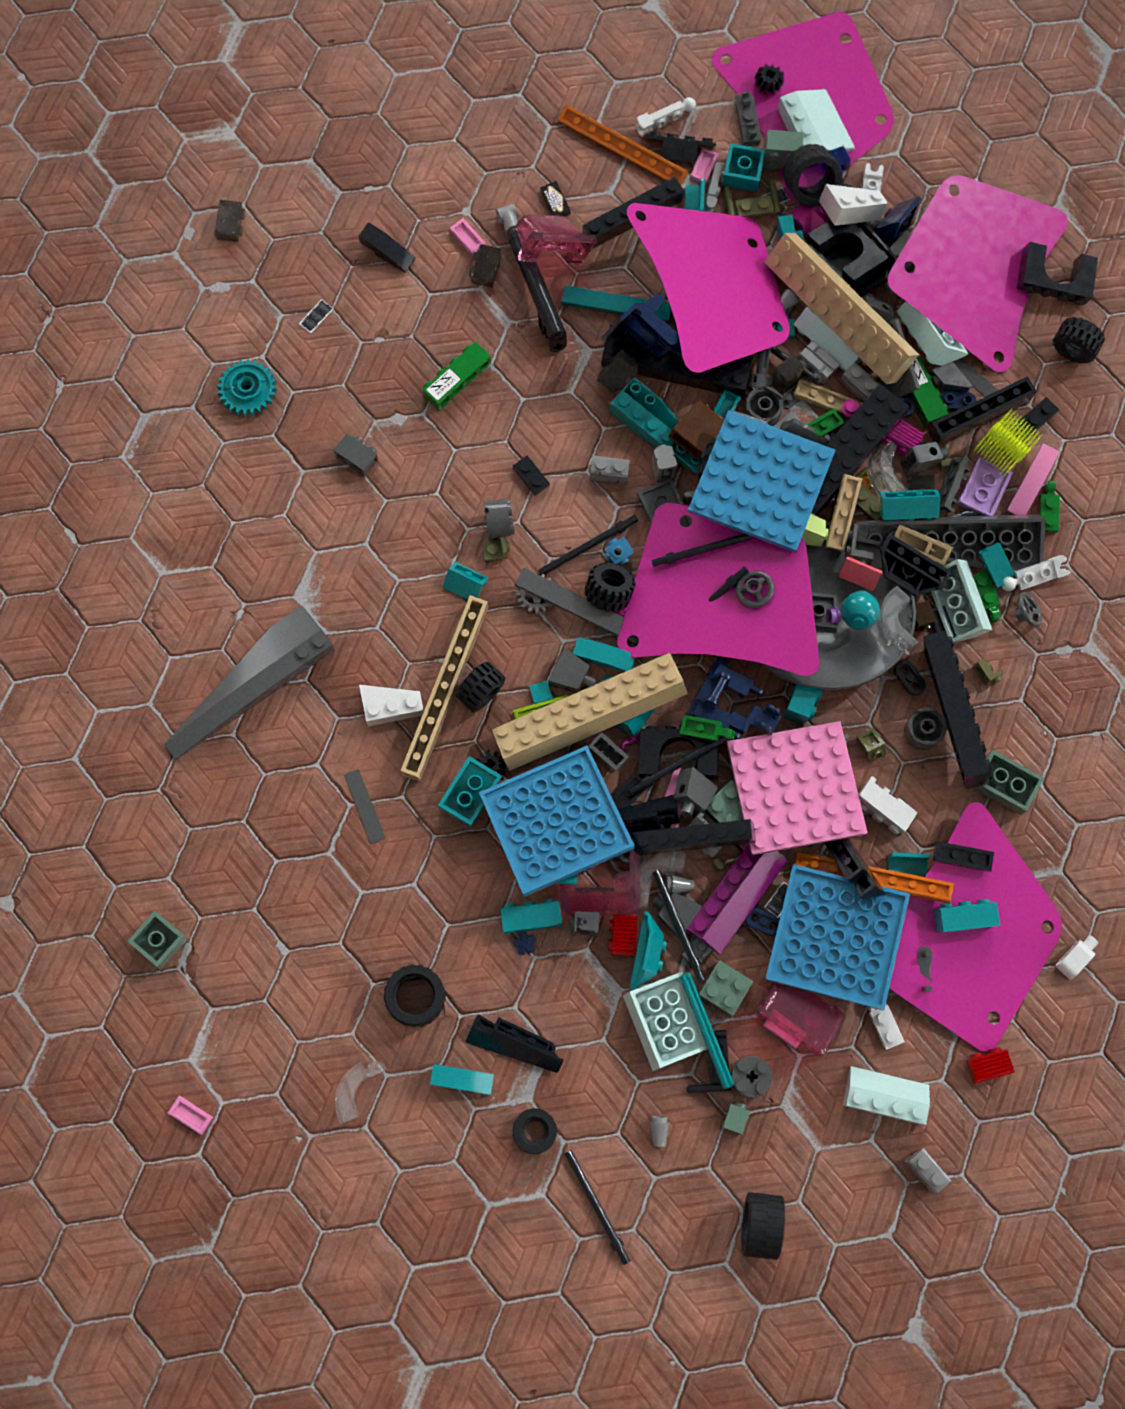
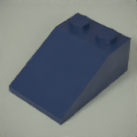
M920 196L898 203L893 209L889 208L884 215L885 219L882 222H877L873 230L877 232L884 244L886 243L891 247L910 227L922 199Z

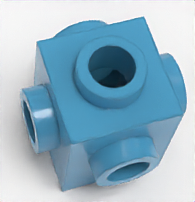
M624 536L620 540L614 538L606 543L608 547L605 548L606 553L604 555L608 562L619 563L621 566L630 560L628 556L633 554L634 551ZM616 548L621 550L620 555L615 554Z

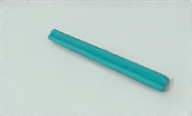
M685 973L680 976L681 983L724 1089L732 1087L734 1082L690 973Z

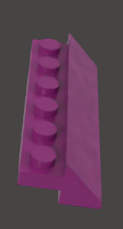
M748 844L688 926L687 931L721 955L788 860L779 851L751 856Z

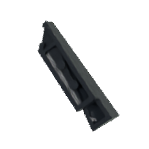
M674 794L617 809L630 836H633V832L661 829L660 824L680 823L678 805L674 799Z
M849 838L824 842L846 879L851 884H855L861 899L886 895V892Z
M478 1014L466 1039L468 1044L556 1073L559 1072L564 1061L563 1058H559L555 1053L556 1047L553 1042L499 1017L494 1024Z

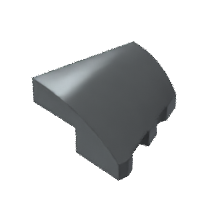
M795 418L782 423L779 428L821 445L826 444L831 438L827 434L822 437L814 433L815 428L807 426Z

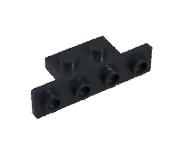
M650 131V134H646L645 137L663 140L661 157L668 160L696 163L698 145L716 147V143H713V139L702 138V141H696L694 136L685 135V139H680L677 134L667 133V137L660 136V132Z

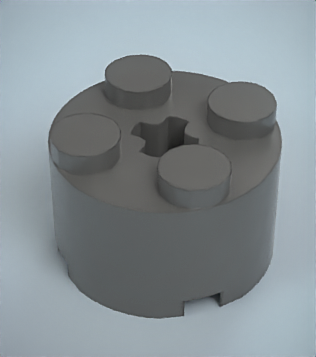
M769 386L755 388L747 397L744 414L767 421L768 425L774 426L778 422L783 410L781 394Z
M505 498L484 501L488 539L515 534L512 518H509V516H512L510 500Z
M930 707L920 708L908 718L904 726V734L908 744L921 750L935 747L947 732L945 717L937 712L936 709Z
M744 1057L738 1060L730 1070V1075L734 1082L732 1087L742 1097L754 1098L761 1096L771 1086L772 1071L769 1064L759 1057ZM750 1072H752V1075L755 1076V1079L752 1080V1082H750V1079L746 1078V1075L750 1074Z

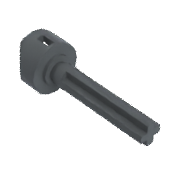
M772 347L759 353L756 374H750L748 377L747 387L751 390L762 388L763 386H772L773 380L767 376Z

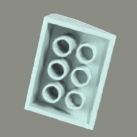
M826 89L795 91L780 97L777 109L788 131L804 132L803 146L806 144H819L826 147L834 157L855 149Z
M683 972L623 995L652 1071L708 1049L680 980Z

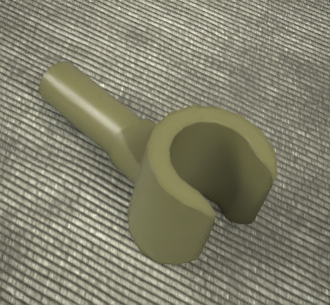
M943 445V447H945L948 452V445ZM949 456L942 459L939 463L940 470L949 468L951 464Z
M719 857L711 864L715 870L720 871L729 864L735 863L738 857L726 861Z

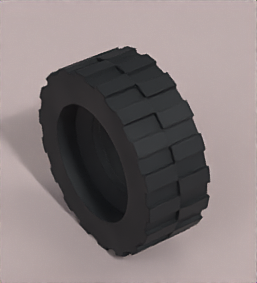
M536 1108L528 1109L516 1118L512 1129L513 1139L516 1145L524 1152L540 1154L547 1151L555 1142L557 1126L553 1117L548 1112ZM531 1121L540 1122L545 1129L543 1138L536 1142L530 1141L525 1136V1127Z

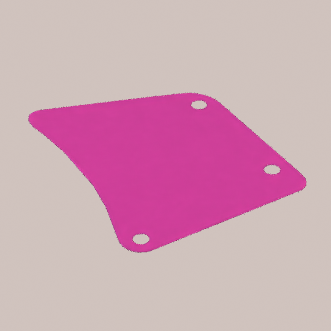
M835 12L720 47L713 53L712 63L715 69L738 95L749 91V94L753 93L759 127L765 139L768 130L788 131L777 109L780 97L795 91L826 89L855 147L854 150L835 156L842 171L879 143L892 130L894 115L857 28L852 18L844 12ZM842 34L850 35V43H842L840 36ZM722 55H730L732 62L730 64H723L721 62ZM765 64L768 66L774 64L775 68L780 66V71L784 72V84L781 86V90L779 92L775 91L773 95L771 92L765 95L764 90L759 92V87H755V74L758 72L759 67H764ZM878 114L884 115L887 119L886 123L882 125L877 124L875 117ZM817 163L805 169L800 177L799 186L810 187L817 184L826 172V164ZM778 169L787 196L792 201L798 202L784 183V169Z
M961 175L951 176L945 179L939 186L888 275L889 287L991 369L997 372H1004L1009 369L1013 362L1019 325L1029 293L1017 289L1023 248L1029 242L1047 245L1046 260L1056 242L1066 230L1068 224L1067 216L1060 209ZM950 185L958 186L959 194L957 196L950 194ZM910 261L915 265L913 273L906 272L904 268L906 262ZM1000 351L1004 355L1002 363H997L994 360L995 352Z
M633 203L628 206L627 216L650 254L661 277L675 318L682 357L689 370L696 373L703 372L785 342L789 335V323L774 273L764 263L768 253L759 225L753 219L745 216ZM636 211H642L646 215V220L640 221L635 215ZM749 238L757 242L758 246L756 248L749 246L747 242ZM776 321L782 325L781 332L774 330L772 327L773 322Z
M676 503L660 505L654 513L635 578V589L627 606L628 609L625 612L617 639L618 648L630 652V657L634 658L666 655L668 653L710 654L755 661L798 675L809 676L815 674L819 668L820 661L808 557L803 537L796 553L755 538L677 560L674 564L668 565L667 563L653 567L651 560L666 556L665 554L678 553L744 534L688 513L689 506ZM688 515L692 518L690 526L683 527L680 525L682 516ZM743 566L749 572L762 571L766 573L774 583V594L771 600L761 607L751 608L742 604L737 597L736 586L734 588L731 587L720 598L711 602L708 601L710 596L726 582V579L730 575L737 573ZM766 581L763 583L760 592L763 599L769 590ZM753 586L752 590H756L758 586ZM742 592L744 598L748 601L758 602L755 595L749 592ZM632 635L637 636L639 639L638 645L634 648L627 645V639Z
M974 802L969 804L963 811L948 843L994 852L992 871L987 872L935 862L925 877L954 883L951 898L952 907L959 906V902L971 901V905L978 904L977 900L989 899L990 903L997 902L1000 926L937 933L933 909H938L940 904L946 903L910 896L889 988L979 1051L986 1052L989 1049L995 1048L1057 944L1061 934L1062 923L1057 908L989 811L982 804ZM1046 920L1051 921L1054 926L1053 931L1049 934L1044 933L1041 929L1042 923ZM922 946H927L932 951V965L930 967L932 982L920 973L918 950ZM924 985L931 986L932 991L930 993L923 992L922 987ZM992 1011L997 1012L1000 1016L999 1022L995 1025L990 1024L987 1020L988 1014Z

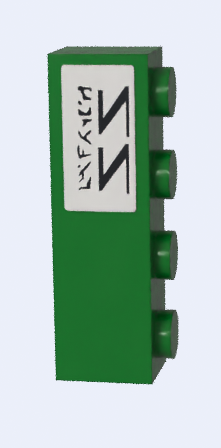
M476 341L472 345H467L459 357H454L447 368L441 369L437 373L436 378L424 385V398L440 411L491 364V355Z
M917 357L913 362V367L920 389L907 394V396L914 402L915 411L924 429H927L932 422L948 415V408L941 401L939 390L932 384L931 375L929 372H926L922 358Z

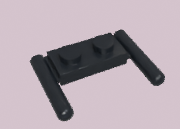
M713 1030L730 1072L727 1031ZM707 1049L710 1084L688 1085L687 1092L731 1091V1087L723 1088Z

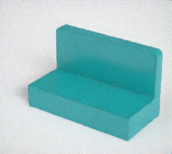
M701 179L700 186L686 185L684 209L704 211V179Z
M999 542L979 551V555L994 586L998 588L1004 585V578L1015 576Z
M454 562L448 569L443 588L467 600L470 595L479 598L480 592L487 584L489 577L458 562Z
M892 852L887 855V870L925 877L927 875V860L930 859V854Z

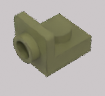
M500 536V540L482 542L485 562L507 559V552H510L509 541H505L504 536Z
M984 658L973 666L985 686L989 683H992V685L1002 680L1001 676L1005 673L1004 669L994 674L991 664L986 662Z
M874 728L857 735V741L866 752L869 762L879 760L886 755L885 743Z

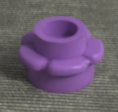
M834 606L832 609H827L826 621L828 624L838 625L842 620V613Z

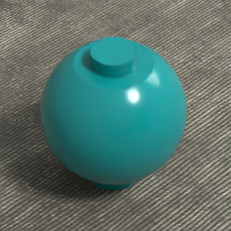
M861 590L851 593L842 603V618L853 629H867L878 620L880 614L879 603L867 591Z

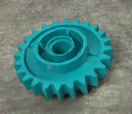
M240 359L239 365L233 362L232 368L226 366L228 372H221L223 378H218L221 384H217L219 390L217 393L221 397L220 401L224 403L225 409L230 407L231 413L236 411L237 416L244 413L245 417H247L248 413L254 416L255 411L262 414V408L268 410L266 404H273L271 398H276L274 392L277 391L276 386H274L277 383L273 379L274 374L270 373L269 367L264 368L263 363L258 365L257 360L250 363L249 359H247L246 363H243ZM251 386L250 389L243 390L244 387Z

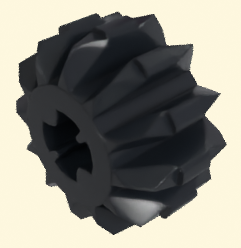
M765 64L764 67H759L758 72L755 74V87H759V92L764 90L765 95L768 92H771L772 95L775 91L779 92L784 84V72L780 71V66L775 68L774 64L771 66Z
M487 750V756L481 752L479 754L481 759H475L486 767L488 763H492V770L502 775L506 773L502 768H505L507 765L505 762H502V756L497 757L498 751L491 755L490 750Z

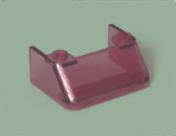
M630 851V871L619 872L614 878V887L576 888L574 885L556 883L563 911L570 916H574L575 911L599 912V916L636 914L640 909V855L635 851Z

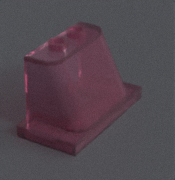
M528 214L522 216L515 225L522 244V248L517 254L519 261L535 262L541 251L547 250L568 251L565 256L567 263H583L597 242L596 235L582 234L565 216Z

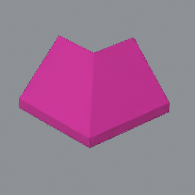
M801 204L788 214L793 216L795 230H802L804 239L807 242L808 233L830 219L824 208L819 205L811 207Z

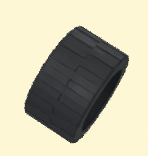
M806 144L794 150L787 158L783 167L785 185L793 197L805 206H821L819 199L825 185L841 186L843 182V171L840 164L826 147L819 144ZM816 163L826 164V172L817 184L810 187L799 186L800 177L805 169Z
M411 964L401 967L389 977L384 988V1001L387 1010L395 1020L405 1026L422 1027L428 1023L430 1024L434 1019L438 1018L444 1008L446 996L442 981L436 973L423 965ZM412 977H419L428 981L434 992L432 1005L427 1011L419 1015H410L403 1012L396 1000V993L400 984Z
M749 1192L747 1193L743 1210L741 1231L742 1254L747 1257L778 1260L782 1251L785 1229L784 1198L780 1195Z

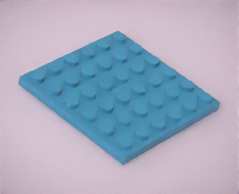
M728 410L688 508V513L796 553L835 449Z
M588 746L479 792L524 897L635 848Z
M793 864L765 980L884 1011L910 893L882 887L886 895L861 899L855 884H851L846 877Z

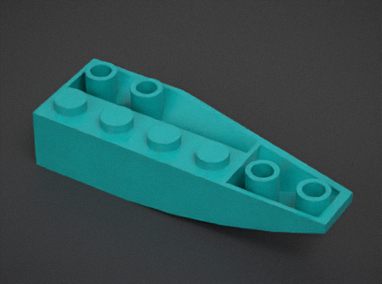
M633 377L611 402L609 412L655 448L660 445L672 446L676 462L697 474L700 457L697 460L694 459L668 437L679 420L659 396Z

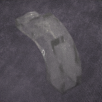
M892 441L880 446L877 453L870 456L868 460L869 479L879 499L880 492L909 491L896 478L893 472L892 459L897 445Z
M896 586L887 594L880 607L877 627L882 639L888 646L895 643L901 651L909 655L915 649L918 641L901 626L898 614L906 608L911 598Z
M663 853L653 857L644 864L636 877L633 889L641 890L636 895V904H639V909L647 910L650 885L655 879L652 872L660 870L662 875L673 874L682 876L684 873L685 853Z
M379 1060L368 1064V1069H365L364 1064L361 1062L353 1066L342 1077L335 1094V1110L340 1124L361 1117L356 1104L357 1089L366 1079L388 1071L384 1062L380 1063Z

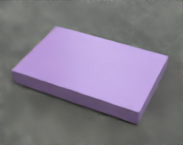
M979 457L957 505L969 511H977L982 516H993L1013 472L1009 471L1004 476L1008 471L1007 469L1001 473L1004 469L1003 467L998 471L1001 466L996 467V464L992 466V462Z

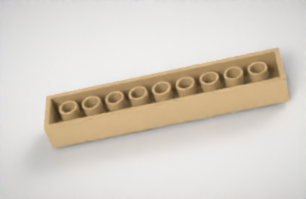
M785 233L764 263L886 384L897 383L919 354L796 233Z
M668 653L496 727L492 731L509 771L688 693L671 654Z

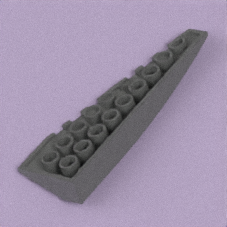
M1041 515L936 517L932 520L917 518L910 521L904 519L895 521H856L858 525L856 541L882 546L887 535L890 533L894 536L899 525H902L954 547L948 559L949 562L957 559L965 560L969 566L984 570L987 569L979 555V551L998 542L1001 544L1013 572L1044 561L1045 517Z
M300 606L271 626L165 743L175 760L335 651L331 641L303 606Z

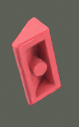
M847 557L839 577L874 591L883 571Z

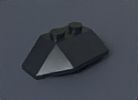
M890 533L880 548L884 577L914 596L943 589L952 571Z

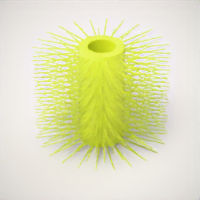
M1011 410L988 431L985 438L974 449L976 451L977 448L981 447L977 454L980 450H983L980 454L982 456L992 446L983 457L984 459L985 456L992 452L986 461L998 451L990 460L992 462L998 457L992 466L1001 457L1003 459L996 467L1007 458L998 469L999 471L1008 463L1001 473L1013 463L1004 476L1030 452L1031 448L1041 437L1040 435L1027 447L1039 432L1031 438L1035 432L1034 430L1030 433L1033 428L1031 427L1024 434L1029 425L1024 428L1027 423L1025 422L1018 429L1022 424V421L1018 423L1021 417L1013 423L1017 415L1012 418L1013 412L1011 416L1007 417Z

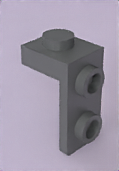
M854 524L852 530H849L847 538L849 546H846L844 557L853 558L870 566L874 553L855 549L858 525Z

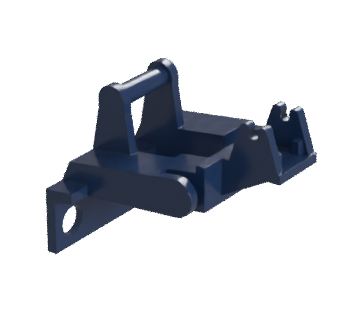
M660 293L644 303H635L601 337L604 340L618 327L623 332L626 330L655 357H661L666 352L672 351L684 362L678 333L655 314L665 301V297Z
M718 656L712 663L685 715L721 721L722 728H730L732 731H735L734 740L741 739V735L747 731L748 727L772 735L782 715L781 710L774 708L771 704L766 705L764 709L755 705L751 708L747 718L734 711L728 714L717 708V699L723 688L741 698H744L748 691L759 697H763L765 694L763 690L753 685L754 681L727 668L726 666L729 661Z

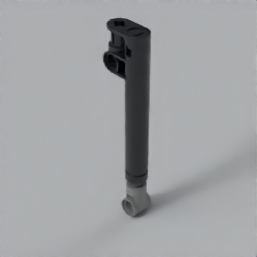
M514 204L496 209L498 220L501 225H504L508 241L536 306L541 333L549 340L551 352L562 351L567 346V334L526 235L521 230L516 207Z

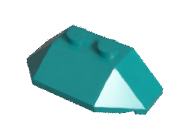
M646 911L642 918L629 991L639 988L654 978L657 972L662 970L663 961L660 960L661 952L665 953L667 941H663L664 934L649 912Z

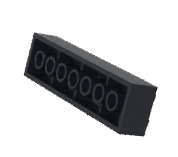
M617 327L606 338L601 366L720 394L727 390L743 399L753 356H745L696 373L689 370L675 352L668 351L661 357H655L626 330L623 332Z
M880 384L826 445L829 448L835 449V453L811 512L815 516H818L835 497L836 493L839 492L843 474L853 476L907 415L909 406Z
M946 630L923 636L925 657L943 716L947 722V730L965 789L989 784V777H992L991 763L989 759H986V747L984 741L980 739L981 731L979 724H975V711L969 703L968 689L964 688L963 682L965 680L962 670L959 671V660L957 654H954L952 637L947 636Z

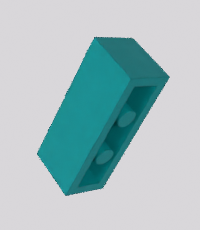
M937 489L880 492L879 514L882 520L895 521L904 519L910 521L917 518L932 520L939 517L940 495Z
M554 898L545 899L543 903L536 904L535 901L524 902L523 906H516L515 903L504 905V908H500L503 934L562 927L560 902L555 901Z
M989 899L977 900L978 904L971 905V901L959 902V906L952 907V903L940 904V908L933 909L936 931L940 933L1000 926L997 902L990 903Z

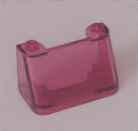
M775 982L770 984L753 1011L754 1015L760 1019H766L770 1024H774L805 1045L804 1047L807 1049L811 1048V1053L818 1058L826 1055L846 1019L845 1011L836 1005L834 1007L812 992Z

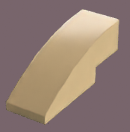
M899 525L894 535L942 565H946L954 548L902 525Z

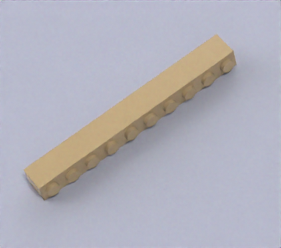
M469 596L401 768L402 776L419 782L422 779L487 613L488 601Z

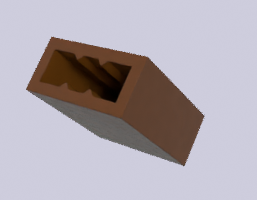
M698 400L673 428L668 437L697 460L702 455L707 444L718 436L724 419L712 411L706 403Z

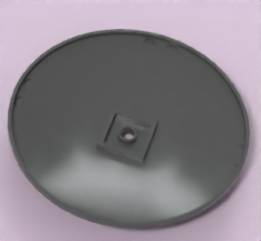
M826 522V529H828V532L831 522ZM824 540L821 547L806 545L813 609L818 608L823 612L820 615L814 612L820 661L817 672L804 676L766 664H760L777 676L801 686L822 690L848 689L879 678L889 671L902 657L914 632L916 622L915 599L912 593L885 578L883 572L874 591L840 578V571L847 558L844 557L845 550L840 552L825 548L826 540ZM856 541L855 549L874 553L870 566L883 571L880 556L881 545ZM861 590L867 591L879 603L880 614L878 620L867 629H853L844 622L843 618L838 625L828 624L826 621L827 609H832L835 606L841 611L843 601L851 593Z

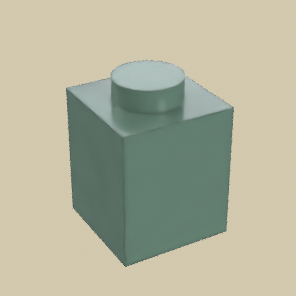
M735 1102L734 1105L729 1104L721 1128L742 1135L750 1113L749 1110H746V1105Z

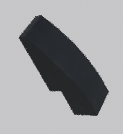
M369 222L358 236L359 242L362 245L373 250L376 256L405 273L415 260V257L402 245Z

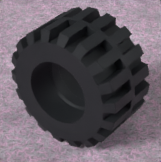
M1076 317L1066 318L1053 338V346L1064 358L1072 362L1088 364L1095 360L1104 344L1105 335L1097 325L1088 320Z
M606 562V564L599 563V565H595L590 570L584 594L587 596L586 599L600 610L604 609L607 612L621 611L628 606L636 585L635 578L623 566L620 567L618 564H611L610 562Z
M484 662L477 666L463 680L457 689L456 697L474 713L485 707L503 687L506 678L490 662Z

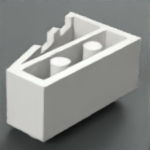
M829 184L825 185L819 199L820 204L834 225L881 220L888 204L880 191Z
M359 685L368 727L418 717L424 713L420 691Z
M872 776L858 793L862 812L867 811L873 815L872 818L878 823L883 822L889 826L888 829L891 832L902 835L918 812L900 798L896 799L890 795L888 788H880L875 784L876 779Z

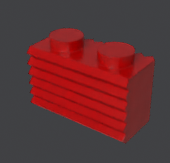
M613 915V919H609V931H612V939H608V951H612L611 956L635 957L637 916Z
M1001 1047L989 1049L990 1054L982 1055V1052L970 1055L971 1059L965 1061L973 1084L1015 1073L1008 1049L1001 1050Z

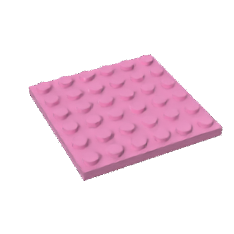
M841 721L772 733V735L765 734L727 741L726 745L743 820L751 819L754 823L756 843H749L751 856L862 836L868 833Z

